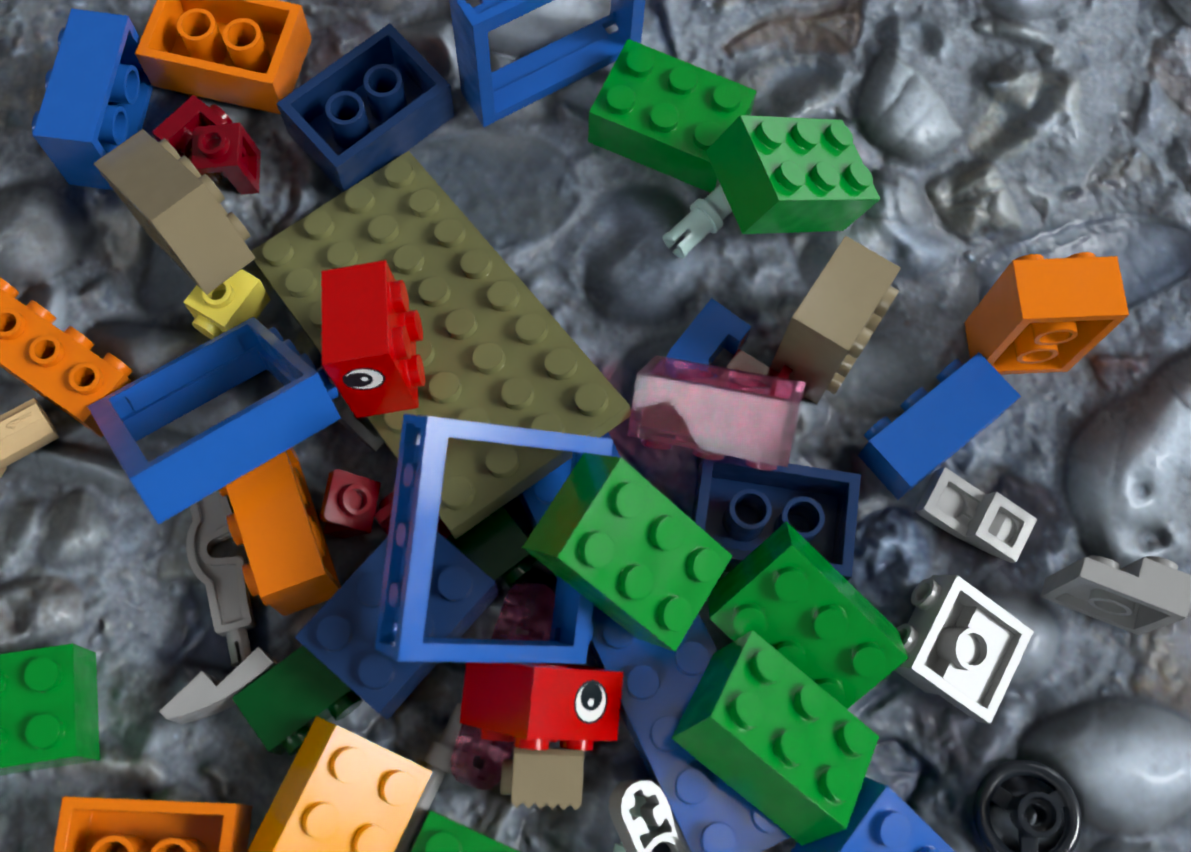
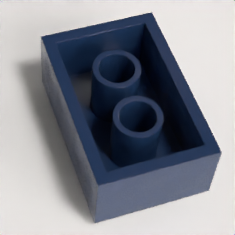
M391 23L277 102L288 134L342 193L406 153L455 116L450 84Z
M704 451L697 472L691 520L732 555L723 572H730L787 521L848 581L852 577L861 474Z
M436 531L423 638L460 639L499 594L496 582ZM387 537L301 629L295 638L378 714L388 720L438 662L396 661L375 649L388 544Z

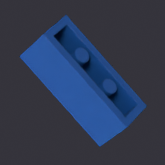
M980 352L965 364L959 358L955 359L936 376V379L940 382L939 385L929 393L924 387L919 388L900 405L904 411L903 414L893 422L887 416L883 417L863 435L868 440V443L858 456L897 500L902 498L993 423L1021 397Z

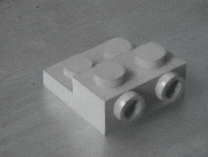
M1156 556L1143 557L1121 569L1117 562L1105 557H1084L1045 578L1040 595L1044 599L1136 635L1187 619L1191 615V575L1179 571L1176 563Z
M932 575L931 578L921 581L912 593L911 603L916 608L908 624H902L896 628L908 659L894 671L925 693L940 695L976 722L991 724L1034 631L960 576Z

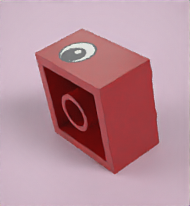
M386 260L321 271L322 366L355 417L361 418L419 408L418 387L425 386V371L421 356L419 354L416 355V342L423 340V329L418 311L409 309V298L404 281L395 280Z
M466 662L459 723L480 728V738L502 742L514 741V747L549 750V742H558L560 740L559 747L592 751L594 741H617L624 672L570 663Z

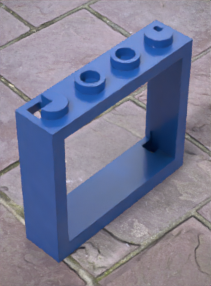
M449 0L461 93L483 127L616 62L627 39L640 44L642 40L645 0H611L610 15L491 73L488 32L554 0H478L480 5L472 7L470 3H466V0ZM616 24L618 30L608 34L605 29Z
M255 317L244 321L87 406L129 480L158 524L341 419L332 401L339 397L338 391L329 381L324 369L320 368L317 370L306 353L300 355L294 344L289 339L284 341L275 327L267 329ZM266 369L284 385V387L150 462L147 461L136 444L138 440Z
M404 414L375 649L396 661L586 664L588 645L593 636L591 620L593 603L559 576L557 577L550 641L423 637L448 437L572 451L570 473L583 453L612 456L613 439Z

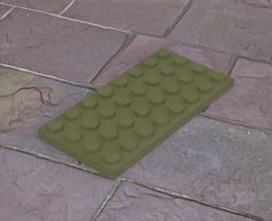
M407 151L251 251L256 258L253 260L321 355V271L386 260L395 280L404 281L409 298V309L417 310L421 318L423 340L416 342V355L419 354L423 362L425 386L418 387L419 408L367 417L397 460L404 414L599 438L632 416L630 405L410 151ZM448 437L438 516L452 536L457 539L571 459L573 452Z

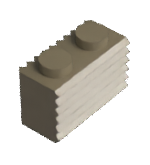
M514 747V758L503 759L501 795H511V802L516 808L522 803L528 809L534 803L539 809L545 804L551 809L559 804L563 810L571 805L576 811L582 805L584 750H529Z

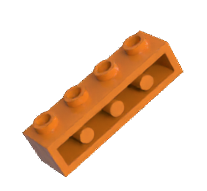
M0 277V367L102 438L104 435L87 406L131 383L132 381L128 376L133 371L109 352L101 358L90 351L94 346L93 342L75 328L69 326L63 332L54 326L53 323L57 318L34 300H31L25 306L15 299L19 292Z

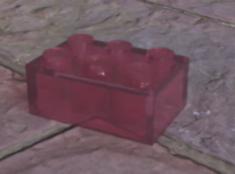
M656 355L637 373L627 436L641 438L642 445L653 449L668 450L672 449L673 445L692 448L695 456L709 460H722L725 455L746 459V465L760 470H776L778 465L788 467L796 441L806 382Z

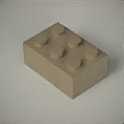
M141 129L93 163L148 236L206 295L256 259L244 242L251 237L249 232L232 212L227 214L220 204L225 200V197L216 184L206 174L201 176L186 156L180 157L165 138L157 142L144 129Z
M845 236L792 316L770 368L780 373L784 365L793 369L786 385L815 404H818L826 390L835 395L899 293V290L892 287L891 284L901 267Z

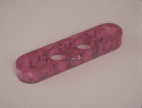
M520 583L513 586L504 599L491 639L548 641L551 633L555 601L553 591L546 585L537 583ZM527 599H530V603L536 606L533 615H531L529 609L525 608ZM520 627V630H527L529 633L528 635L516 634V628ZM462 724L451 755V772L456 781L462 785L479 790L490 789L501 780L503 759L510 758L514 741L492 742L480 738V728ZM475 755L485 760L482 770L472 766Z

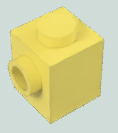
M241 269L207 295L196 285L183 303L195 318L192 325L203 335L213 339L252 317L257 319L271 299L260 279Z

